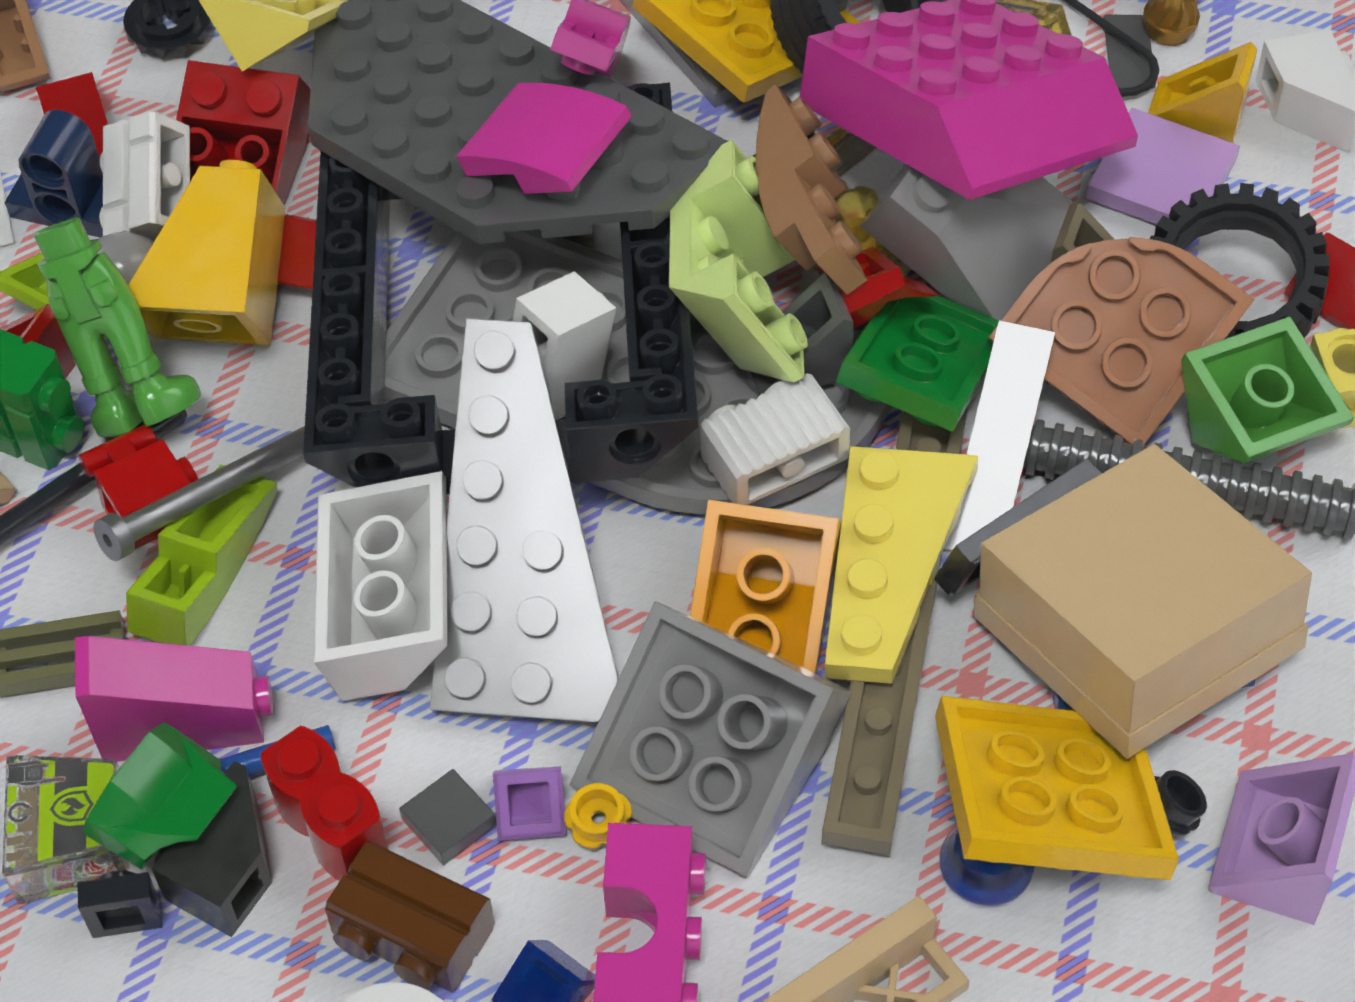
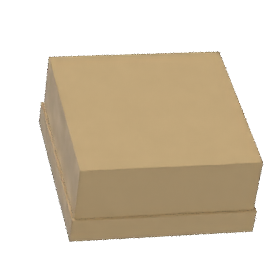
M1153 444L981 543L980 589L975 594L974 617L1128 759L1305 648L1309 625L1304 621L1312 572L1156 444Z

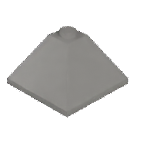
M905 164L860 227L950 301L1001 321L1032 280L1051 263L1053 248L1069 205L1074 202L1043 177L968 200Z
M654 601L569 785L577 790L593 783H603L612 786L629 801L632 809L631 818L642 824L692 826L694 851L706 853V857L744 877H749L823 755L852 691L784 658Z

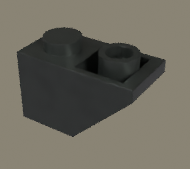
M236 761L230 765L225 774L238 787L198 840L178 842L160 848L155 858V865L152 867L164 900L230 937L235 934L272 883L257 800L246 767Z

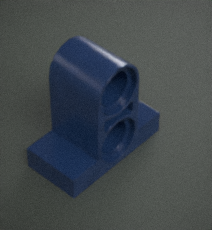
M63 110L47 111L18 159L21 175L5 201L10 218L46 226L79 217L87 235L102 237L103 228L100 224L99 214L103 207V173L100 168V158L92 132L80 118L72 113Z

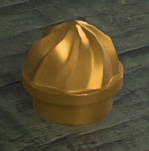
M1149 0L1143 12V21L1150 38L1157 43L1170 46L1185 42L1198 27L1200 19L1196 0Z

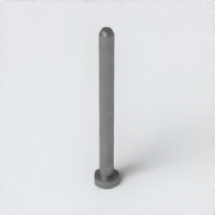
M305 426L123 518L115 513H110L96 520L93 529L98 545L104 554L113 561H119L134 552V541L303 455Z

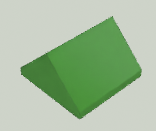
M1291 317L1187 352L1181 359L1193 443L1239 462L1247 463L1350 425L1354 420L1353 414Z

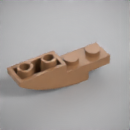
M774 84L765 93L756 139V173L765 217L774 238L806 271L818 264L848 295L866 282L867 278L856 259V256L863 252L861 245L842 221L836 222L835 220L842 211L834 198L846 190L834 168L841 162V158L820 131L815 134L814 131L822 126L807 102L801 96L792 102Z

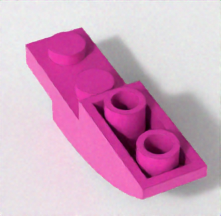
M571 0L565 19L557 28L550 50L562 54L560 62L575 71L594 75L596 71L609 77L621 56L631 16L589 0Z

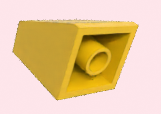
M224 160L220 162L219 167L199 166L128 284L140 307L147 333L153 339L271 346L286 208L261 169H257L255 165L240 160Z

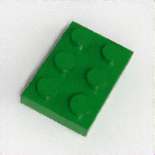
M938 295L906 297L889 301L872 317L843 360L836 383L853 389L864 399L881 401L912 414L915 419L923 424L940 426L953 432L986 375L993 348V343L987 339L998 326L999 320Z

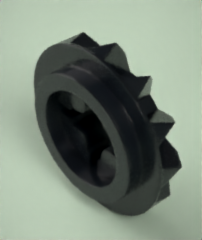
M133 0L126 9L123 18L128 42H135L141 54L155 50L162 59L172 50H178L185 55L188 44H204L205 32L213 29V23L199 0ZM165 14L167 19H171L177 26L167 29L164 24H161L163 22L161 15Z

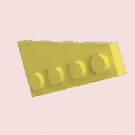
M850 446L825 658V678L893 683L919 618L920 606L928 586L933 583L940 565V556L949 534L953 533L961 513V504L968 487L971 488L977 473L978 455Z

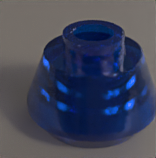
M957 826L946 836L939 856L941 874L950 889L961 898L979 905H999L1017 898L1030 884L1035 867L964 859Z

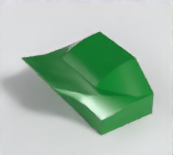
M163 722L147 733L108 782L86 818L83 834L142 870L158 849L178 842L198 840L238 785L221 770L220 759L166 722Z

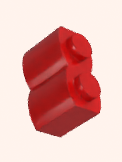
M300 725L261 752L262 765L279 814L292 829L310 838L318 862L332 877L340 881L343 876L348 874L349 866L365 842L371 841L388 849L375 799L361 782L341 772L334 750L321 735L310 728Z

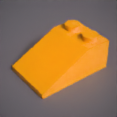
M708 500L690 616L817 674L836 572L841 529L839 518Z

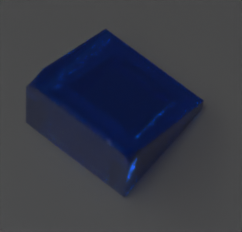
M528 940L491 1000L493 1002H584L594 989L595 974L548 940Z

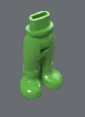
M74 217L59 222L33 234L44 257L38 263L41 274L46 278L51 310L57 319L83 377L81 381L87 393L95 395L96 406L91 412V423L98 436L116 437L134 429L141 421H143L145 426L159 423L195 403L201 397L197 381L189 375L166 377L159 370L162 365L155 350H152L144 318L134 294L105 252L97 254L102 245L99 239H89L80 218ZM104 335L109 339L121 365V372L117 363L113 361ZM123 376L126 384H131L133 391H127L121 383Z

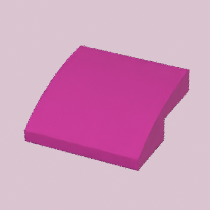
M518 83L458 153L456 158L466 176L514 174L524 194L572 192L632 115L626 105L590 91L557 84Z

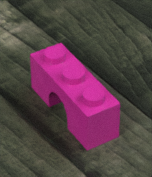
M608 823L603 878L606 917L639 920L648 925L654 934L645 945L631 952H597L593 1002H698V983L686 982L687 960H700L702 917H690L691 895H704L706 853H693L692 826Z

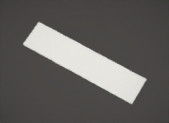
M999 320L966 454L978 455V470L971 488L968 487L961 504V513L953 533L948 536L944 549L952 551L955 545L1013 508L1055 332Z

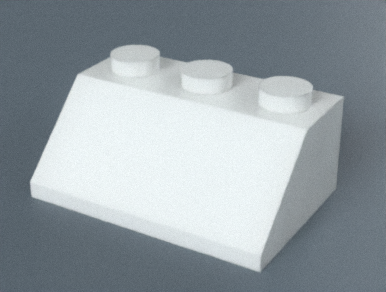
M442 471L318 495L314 664L342 701L405 690L447 647L446 477Z

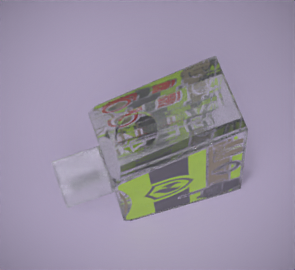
M7 756L2 874L18 904L31 903L76 891L78 882L98 880L108 872L129 871L128 861L83 834L86 818L108 782L120 768L118 762L111 759Z

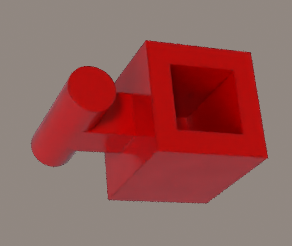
M142 425L78 455L86 475L89 478L95 476L101 504L107 515L115 513L121 518L198 480L188 459L182 457L176 460L163 439L157 441L150 426ZM166 525L134 541L135 549L158 539V534Z

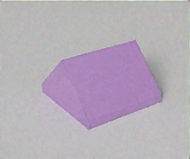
M1355 753L1241 771L1208 888L1216 895L1315 925L1333 881L1355 793Z

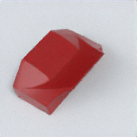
M875 247L867 248L856 256L867 281L848 295L839 287L853 320V329L869 321L889 301L906 297L937 296V293L923 282L903 277L900 268ZM821 267L817 268L818 273L821 276L824 273V270Z

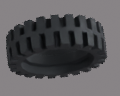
M1228 183L1215 185L1213 196L1211 197L1207 196L1204 189L1191 193L1189 205H1186L1182 200L1171 207L1169 218L1162 216L1156 225L1154 236L1151 235L1150 239L1162 241L1184 250L1198 237L1219 230H1249L1274 240L1290 255L1296 269V286L1288 302L1273 314L1252 321H1238L1225 339L1287 317H1291L1305 338L1309 334L1312 323H1316L1326 296L1330 264L1329 254H1326L1327 243L1323 233H1316L1317 222L1309 213L1300 217L1299 203L1290 197L1283 204L1278 203L1279 191L1268 187L1265 188L1261 197L1254 195V184L1247 183L1240 184L1239 194H1230Z

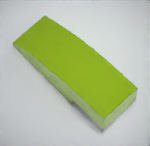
M220 464V466L216 470L224 467V465ZM258 477L166 525L158 534L159 555L126 592L129 633L159 643L188 646L193 643L225 597L244 564L275 498L277 482Z

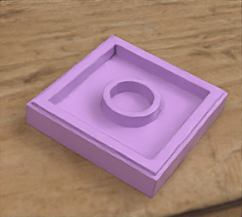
M1131 108L1129 115L1138 134L1136 147L1103 157L1087 185L1085 199L1157 225L1162 216L1169 218L1171 207L1178 201L1182 200L1186 205H1189L1191 193L1204 189L1208 197L1213 196L1215 185L1224 184L1237 160L1240 145Z

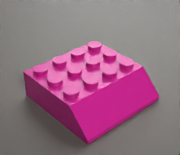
M996 0L929 1L922 3L920 8L901 13L885 12L879 14L878 19L858 24L842 23L836 25L834 30L808 36L800 96L811 109L968 200L1136 147L1138 134L1105 57L1083 47V42L1079 38L1067 34H1057L1039 25V20L1036 17L1027 13L1013 12L997 4Z

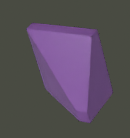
M561 766L493 771L498 841L566 835Z

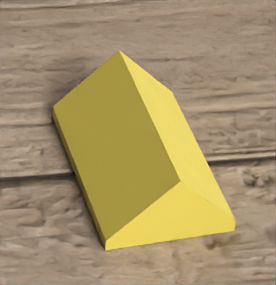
M199 0L241 71H245L314 35V30L337 18L336 12L340 4L348 1Z

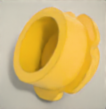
M593 783L582 787L574 794L565 809L564 821L566 827L572 829V838L577 844L587 849H597L600 845H606L608 823H627V820L632 816V809L627 798L615 788L603 783ZM597 813H601L605 816V819L601 823H595L592 817Z

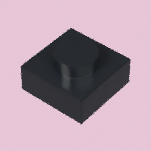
M112 871L102 875L98 880L77 883L78 909L92 938L163 928L161 901L148 872Z

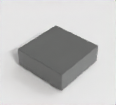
M451 769L399 808L401 819L442 865L446 864L497 825L495 813L454 769Z

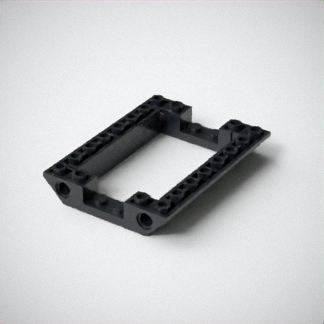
M670 82L658 84L639 83L625 86L672 111ZM320 150L303 446L305 463L355 488L442 471L446 477V495L450 494L456 429L442 430L435 395L396 398L384 404L390 200L402 198ZM670 216L653 229L629 231L628 221L620 222L630 382L609 383L602 379L564 383L566 419L555 421L571 483L638 478L699 427L689 310L669 288Z

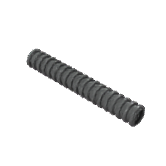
M1037 419L1035 425L1032 426L1023 467L1026 468L1025 473L1027 475L1033 476L1035 471L1039 470L1045 472L1046 479L1053 480L1055 474L1062 475L1088 458L1101 473H1104L1147 447H1143V440L1134 439L1133 444L1123 443V436L1115 435L1113 440L1103 439L1104 433L1100 431H1095L1094 436L1084 435V428L1076 427L1073 433L1064 431V424L1056 423L1053 429L1045 427L1044 420ZM1154 443V444H1156L1160 449H1163V444H1161V443ZM1176 446L1172 452L1164 451L1236 511H1241L1242 516L1248 520L1252 518L1253 514L1262 516L1263 523L1270 524L1273 518L1281 519L1283 527L1290 528L1293 522L1302 524V530L1308 532L1312 531L1313 526L1322 528V534L1331 536L1335 530L1342 532L1343 539L1351 540L1355 534V483L1352 488L1344 487L1343 480L1336 478L1332 484L1324 483L1323 476L1316 474L1312 477V480L1304 479L1303 472L1296 470L1292 473V476L1283 475V469L1276 466L1273 467L1272 472L1263 471V465L1256 462L1253 463L1252 468L1243 467L1242 462L1234 459L1232 464L1223 463V457L1214 454L1212 460L1203 459V453L1196 450L1192 456L1183 455V449Z

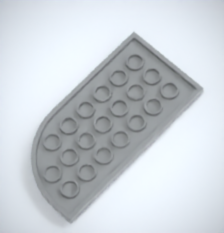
M540 229L504 232L505 242L479 244L457 231L386 331L384 400L391 401L403 397L435 395L440 422L456 428L466 318L512 321L517 297L574 271L616 307L601 380L603 379L609 383L630 382L622 260L562 237L542 238ZM689 311L699 427L640 477L593 481L589 483L652 507L675 512L706 514L708 500L732 503V501L728 499L726 492L722 490L720 483L715 480L714 474L709 471L707 463H704L702 459L700 424L705 418L708 419L714 411L723 406H737L739 403L746 404L750 398L757 399L760 395L750 371L740 369ZM836 382L821 385L820 387L850 428V446L868 447L893 406L881 401L864 399L853 389ZM849 459L748 505L767 508L796 499L819 488L839 475L848 467Z

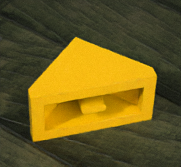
M1248 42L1160 79L1148 113L1233 143L1245 107L1257 48L1252 42Z

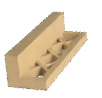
M917 896L762 1002H853L854 1000L868 1002H951L968 990L970 980L935 940L937 916L924 900ZM920 955H923L944 981L927 994L896 990L898 970ZM889 977L888 988L875 987Z

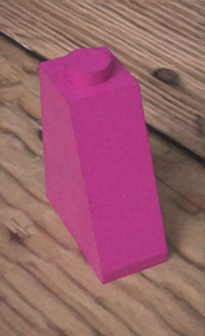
M96 636L75 637V697L104 763L126 761L147 733L163 722H166L206 750L264 743L263 717L274 715L273 693L269 676L258 677L251 652Z

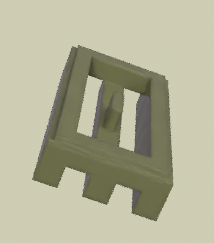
M120 610L0 629V697L74 686L75 662L73 661L75 658V637L96 636L125 639L124 621ZM48 662V664L50 665L45 667L9 672V668L39 664Z

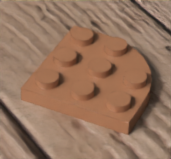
M1129 237V239H1112L1092 244L1088 243L1063 254L1032 280L1001 321L1055 332L1044 382L1112 433L1123 436L1124 442L1133 444L1134 439H1141L1144 446L1185 392L1181 364L1184 354L1224 340L1255 299L1204 261L1177 246L1153 239ZM997 327L987 339L991 343H994Z

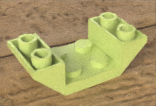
M731 139L719 147L709 160L705 170L670 211L669 288L740 369L794 383L805 377L803 349L808 346L807 337L798 319L791 313L785 315L775 304L771 291L763 277L796 259L774 238L765 217L758 190L756 158L753 156L746 158Z

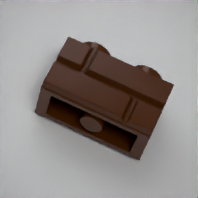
M371 841L364 843L349 866L348 874L341 878L326 901L325 907L328 922L334 934L333 940L342 950L361 960H368L373 953L395 964L393 966L395 973L405 982L429 990L434 983L450 992L456 991L470 969L473 958L478 956L492 933L495 924L490 898Z

